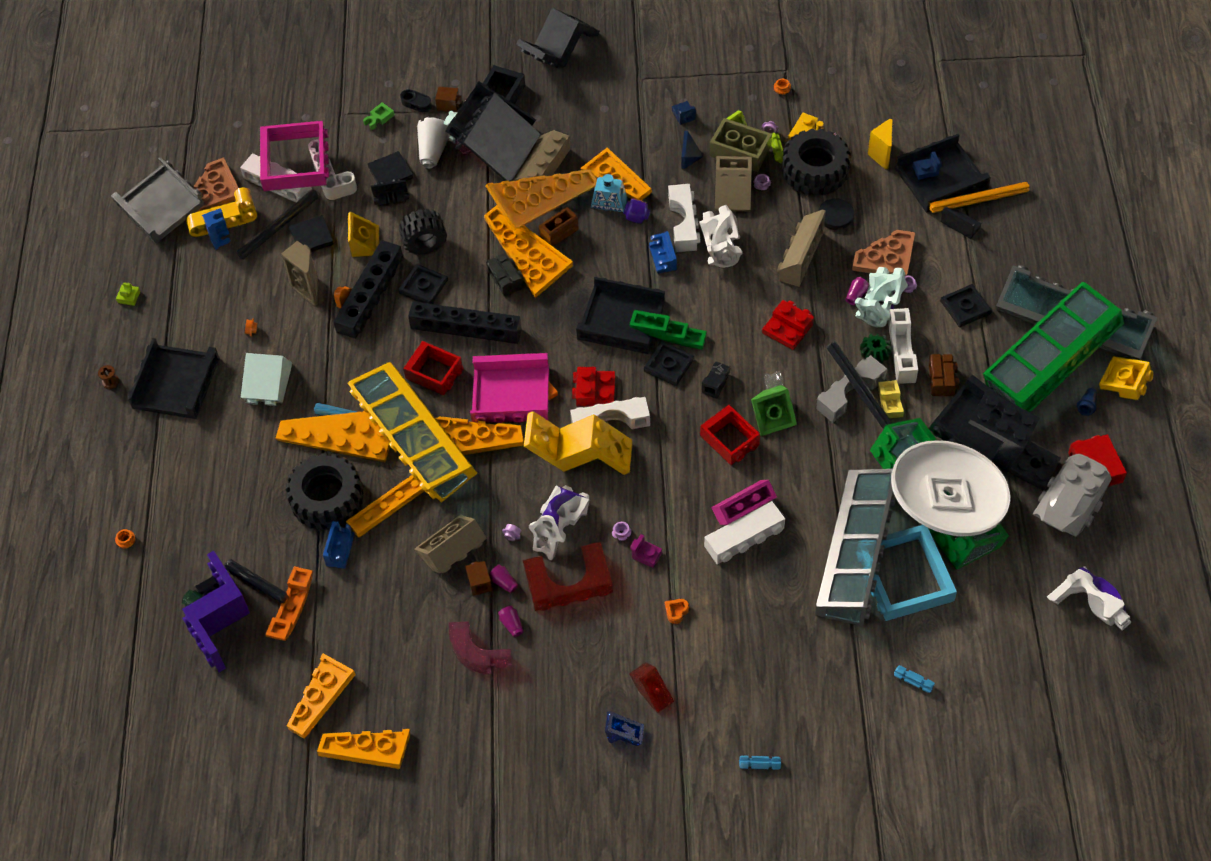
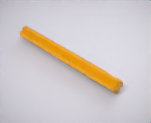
M1027 182L932 202L930 203V211L936 213L943 211L944 207L954 209L1029 192L1030 185Z

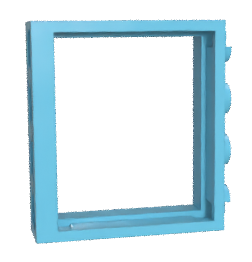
M924 525L888 534L886 540L882 539L881 545H884V548L918 539L941 591L891 605L879 575L874 574L873 580H877L875 592H871V595L876 597L878 611L883 614L886 621L955 601L957 593L928 527ZM875 539L858 543L855 553L857 561L862 564L863 569H870L872 567L873 561L869 553L874 552L876 549L877 540ZM863 574L865 580H869V575Z

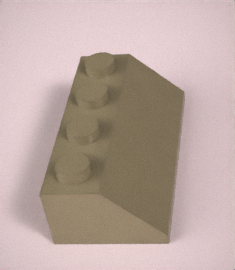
M553 130L539 136L513 181L544 175L552 176L570 151L569 135Z
M825 210L806 215L801 223L798 222L795 230L796 235H792L789 243L790 248L785 250L784 261L779 263L777 269L779 281L800 287L824 232Z

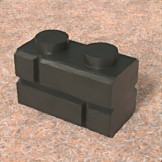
M503 253L496 258L487 260V271L503 296H508L523 288L522 281L524 277L520 270L517 271L515 269L516 265L512 258L509 259Z

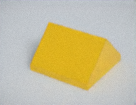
M888 119L870 132L868 155L884 169L889 167L892 146V119Z
M349 212L348 243L352 257L373 255L379 245V225Z

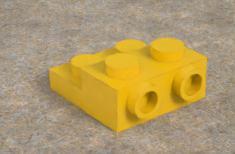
M1113 356L1099 386L1100 389L1119 392V396L1122 398L1138 400L1140 395H1145L1147 381H1152L1154 373L1151 370L1150 362Z

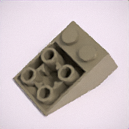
M716 156L715 211H719L720 207L727 205L731 211L750 212L752 157Z

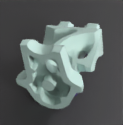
M878 267L876 273L869 274V288L865 299L857 298L855 301L858 308L855 315L856 318L862 319L874 327L886 326L887 320L891 319L890 309H894V305L900 302L902 292L908 287L905 280V272L902 268H895L893 274H889L887 268Z

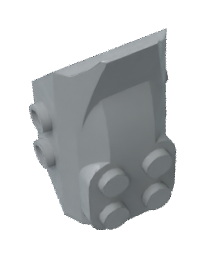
M1075 454L1068 457L1056 478L1052 476L1047 485L1049 487L1047 492L1043 491L1038 499L1040 503L1033 515L1040 518L1044 523L1077 537L1085 526L1089 527L1094 519V516H1092L1094 511L1099 512L1103 504L1101 499L1112 480L1110 473L1104 465L1085 455Z

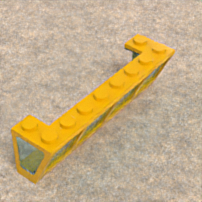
M391 362L348 382V385L351 387L349 392L360 402V407L366 413L369 411L371 414L369 416L370 420L375 426L379 425L381 427L379 432L385 439H390L389 445L395 452L399 451L401 454L399 456L400 460L405 466L409 465L411 467L409 472L415 479H420L421 483L419 485L433 500L437 498L442 503L477 474V471Z

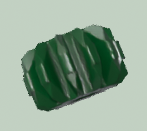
M870 333L868 337H864L860 344L861 358L866 359L871 355L881 364L884 360L888 361L892 353L890 340H886L885 335L880 337L878 333L876 336Z

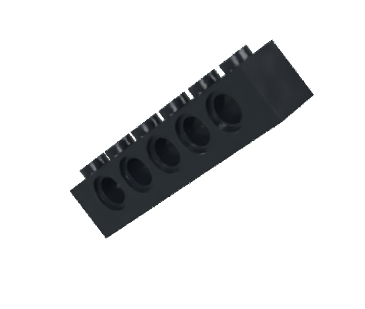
M381 240L333 321L336 333L356 339L358 334L363 331L366 320L371 317L372 310L379 303L383 291H386L389 280L394 277L396 268L403 262L404 254H402L400 245Z
M413 301L408 314L411 329L518 344L522 330L520 316Z

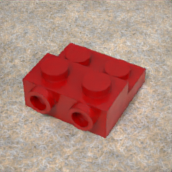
M782 300L773 311L771 319L762 328V333L794 350L813 326L814 316L808 309L801 310L797 308L793 301L786 302Z
M577 367V372H573V383H576V388H572V399H576V406L591 407L596 404L614 402L615 371H596V367Z

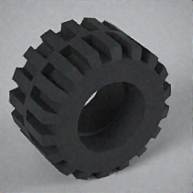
M421 209L416 212L413 211L400 221L399 232L405 250L413 253V255L431 254L433 251L436 252L447 241V233L442 217L434 210Z

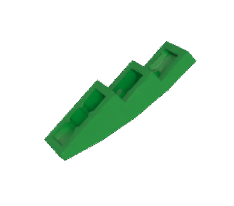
M634 310L630 321L631 328L661 340L690 348L703 350L707 337V331L689 328L688 323L671 321L670 316Z

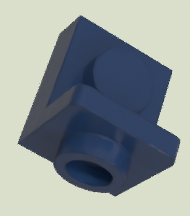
M688 101L672 106V112L680 125L696 120V108L690 106Z
M931 152L930 159L913 162V168L918 180L938 176L939 170L942 167V161L940 157H937L936 152Z

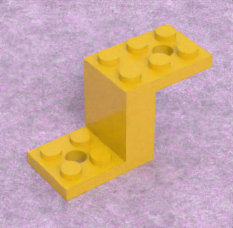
M534 411L528 413L524 447L561 471L565 472L598 458L623 475L630 473L632 439L595 414L558 428Z

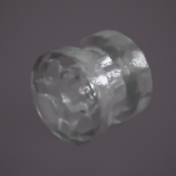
M775 371L774 374H764L766 389L780 385L784 386L780 371Z

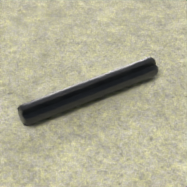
M229 559L225 563L224 567L227 571L278 602L285 603L288 599L287 592L234 560Z

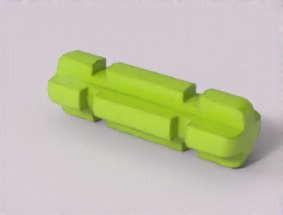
M773 132L771 147L776 162L782 163L784 151L778 133L775 134Z

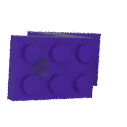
M215 551L207 554L210 561L207 565L212 572V576H214L221 587L184 607L182 610L185 617L182 619L189 633L194 637L199 649L205 655L210 667L215 666L218 672H221L226 667L209 637L248 615L250 612L240 590Z

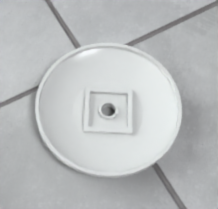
M949 441L918 443L906 449L898 457L892 470V489L902 508L922 525L940 533L954 536H973L988 532L1003 520L1010 505L1009 487L1001 471L987 457L965 445ZM945 491H946V492H949V494H951L952 496H949V495L945 494L944 492H945Z

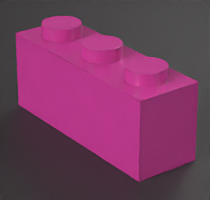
M769 479L760 480L711 508L719 524L728 525L775 499L777 495Z

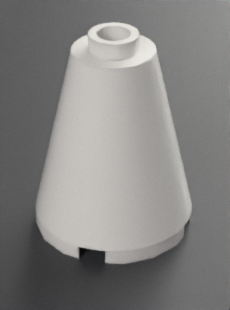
M427 117L422 122L419 120L417 125L419 160L425 168H432L437 165L450 137V134L445 132L448 126L443 124L444 121L441 119Z

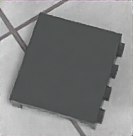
M161 157L158 159L162 165L121 197L117 192L111 195L117 206L155 244L183 223L188 215L195 213L205 205L202 200V193L197 188L193 189L191 182L188 179L184 180L183 175L178 170L174 171L173 165L168 160L165 162Z

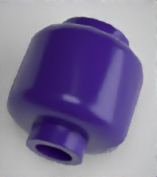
M633 198L627 201L623 214L626 220L641 224L644 219L648 220L651 210L648 209L647 202Z

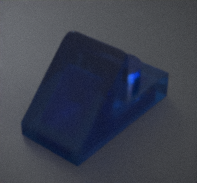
M611 711L607 712L605 733L609 743L622 740L635 746L642 744L644 724Z

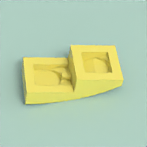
M897 380L878 382L881 406L889 418L903 417L904 410L900 400V389Z

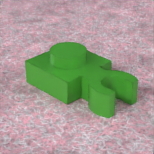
M380 103L370 111V116L363 119L364 125L369 124L370 129L374 130L378 123L383 125L392 118L394 110L384 103Z

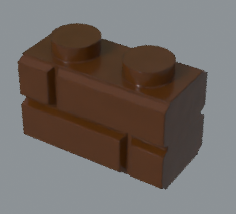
M568 207L539 225L540 237L551 246H555L579 230L578 217Z
M952 354L930 355L929 375L932 396H953L955 390L959 388V378L955 377L958 366L957 362H954Z

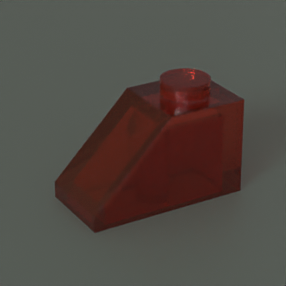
M645 662L629 673L638 691L655 712H660L674 702L656 667Z

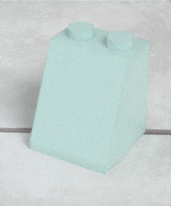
M246 353L241 398L246 400L248 404H258L259 401L265 402V405L276 406V403H283L292 362L284 356Z

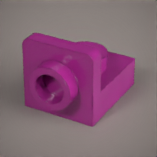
M640 534L638 539H634L630 547L632 559L654 568L662 554V548L646 542L645 536Z

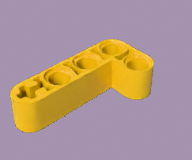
M245 187L237 189L234 192L235 202L188 215L186 222L190 235L199 237L208 234L202 215L219 208L223 212L227 228L254 221L257 218V213L249 189Z

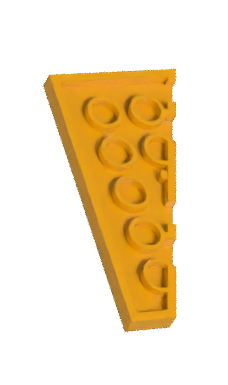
M587 169L567 174L558 173L552 176L544 175L522 178L516 181H502L495 184L487 183L485 187L512 230L515 231L595 188L597 179L592 171Z
M497 205L484 215L486 223L508 257L514 260L517 271H521L526 285L535 298L573 267L572 260L526 226L513 231Z
M400 408L375 410L389 430L396 428L401 411ZM363 411L282 420L275 437L277 441L384 463L386 462L390 449L389 443L391 442L389 438L385 439L379 432L381 427L379 425L375 426L370 420L369 416L371 414L369 411L367 413Z
M403 412L404 423L418 417ZM441 416L436 418L463 455L524 445L521 425L504 423L494 425L486 424L485 421H478V423L468 422V419ZM420 421L405 429L409 457L439 443L424 421ZM441 447L415 460L414 463L432 461L439 455L443 459L450 458L451 456L444 447Z

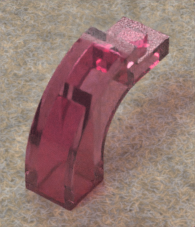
M469 622L449 623V637L453 652L465 667L478 673L492 674V666L505 668L512 665L511 649H480L471 641Z

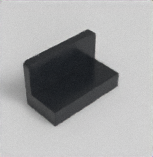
M948 207L943 209L941 222L971 239L981 228L982 223L955 208L949 209Z

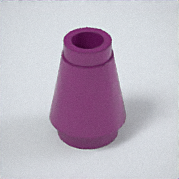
M861 277L853 280L845 299L846 302L850 305H855L856 299L861 298L868 291L869 283Z
M499 564L489 573L491 581L510 594L518 587V584L505 566L502 567Z
M507 606L498 612L499 620L513 637H517L524 632L517 609H514L513 606Z

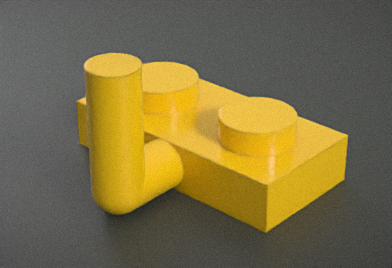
M802 113L788 135V141L794 135H799L801 131L805 130L807 132L815 127L816 130L823 129L824 123L818 121L817 117Z

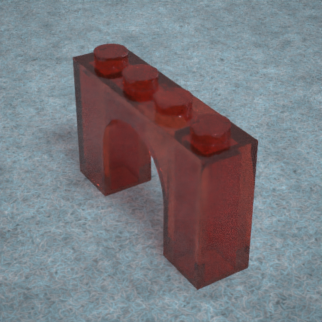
M601 542L581 546L586 573L581 581L571 586H561L550 580L542 556L523 560L524 571L535 611H545L550 607L558 605L566 606L571 602L586 601L596 596L603 597L613 592L612 580Z

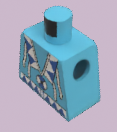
M611 174L598 177L591 208L624 212L627 194L623 181L613 179Z

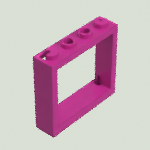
M323 121L260 127V181L263 191L327 185V178H329V168L326 167V164H329V157L326 154V151H329L328 141H326L328 129H324ZM319 137L320 171L270 176L271 141Z

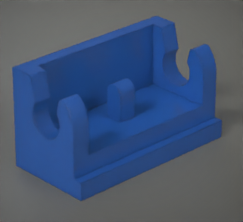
M221 208L203 214L202 217L215 250L220 246L228 244L230 238L221 239V237L229 234Z
M668 231L651 236L653 242L649 243V248L657 274L677 270V259Z
M332 521L323 553L326 566L346 568L355 536L350 525L346 524L345 528H341L338 522Z

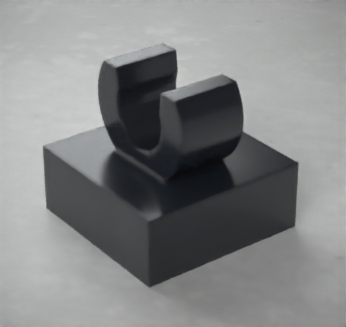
M212 576L196 585L195 588L198 593L203 591L204 597L207 595L208 590L217 589L213 586L217 581Z

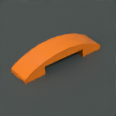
M293 567L287 582L288 589L286 592L288 599L285 603H281L276 618H272L265 634L266 637L286 641L304 607L312 581L313 570Z

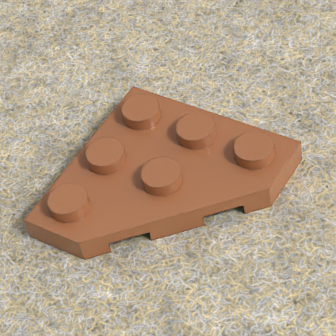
M224 157L207 163L204 168V174L202 177H199L194 185V189L197 188L202 193V200L205 203L196 212L235 201L234 192L239 189Z
M896 230L890 236L871 243L866 249L856 251L852 270L876 273L878 267H885L889 270V274H893L895 268H902L905 276H907L915 232Z

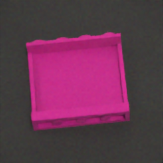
M548 353L473 356L472 411H470L472 422L527 421L528 413L533 411L548 420L550 365Z

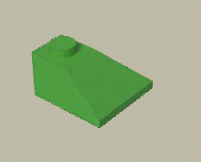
M782 385L762 391L751 399L761 436L797 425L788 388Z

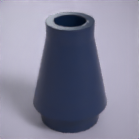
M1088 388L1077 403L1080 414L1089 416L1096 411L1098 394L1096 389Z

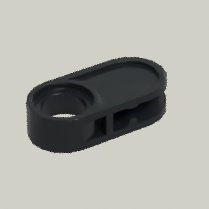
M411 89L403 90L400 94L402 105L419 112H428L432 108L431 98L425 94ZM407 96H412V97H413V98L410 99V100H405V99H404V98L407 97Z

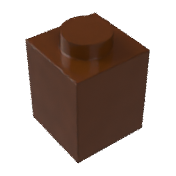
M438 87L435 98L437 111L457 112L458 106L462 104V95H459L458 88Z
M485 561L473 562L465 566L473 596L492 591Z

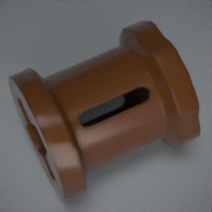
M105 365L99 369L98 376L102 379L104 388H116L119 384V378L115 375V369L110 365Z

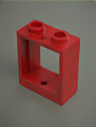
M422 341L403 370L405 379L445 395L447 390L452 388L456 377L461 375L463 366L461 357ZM428 358L451 367L441 382L419 373Z
M730 405L700 425V436L730 465L736 461H741L748 452L756 450L760 444V433ZM730 422L748 439L732 452L714 436L716 432Z

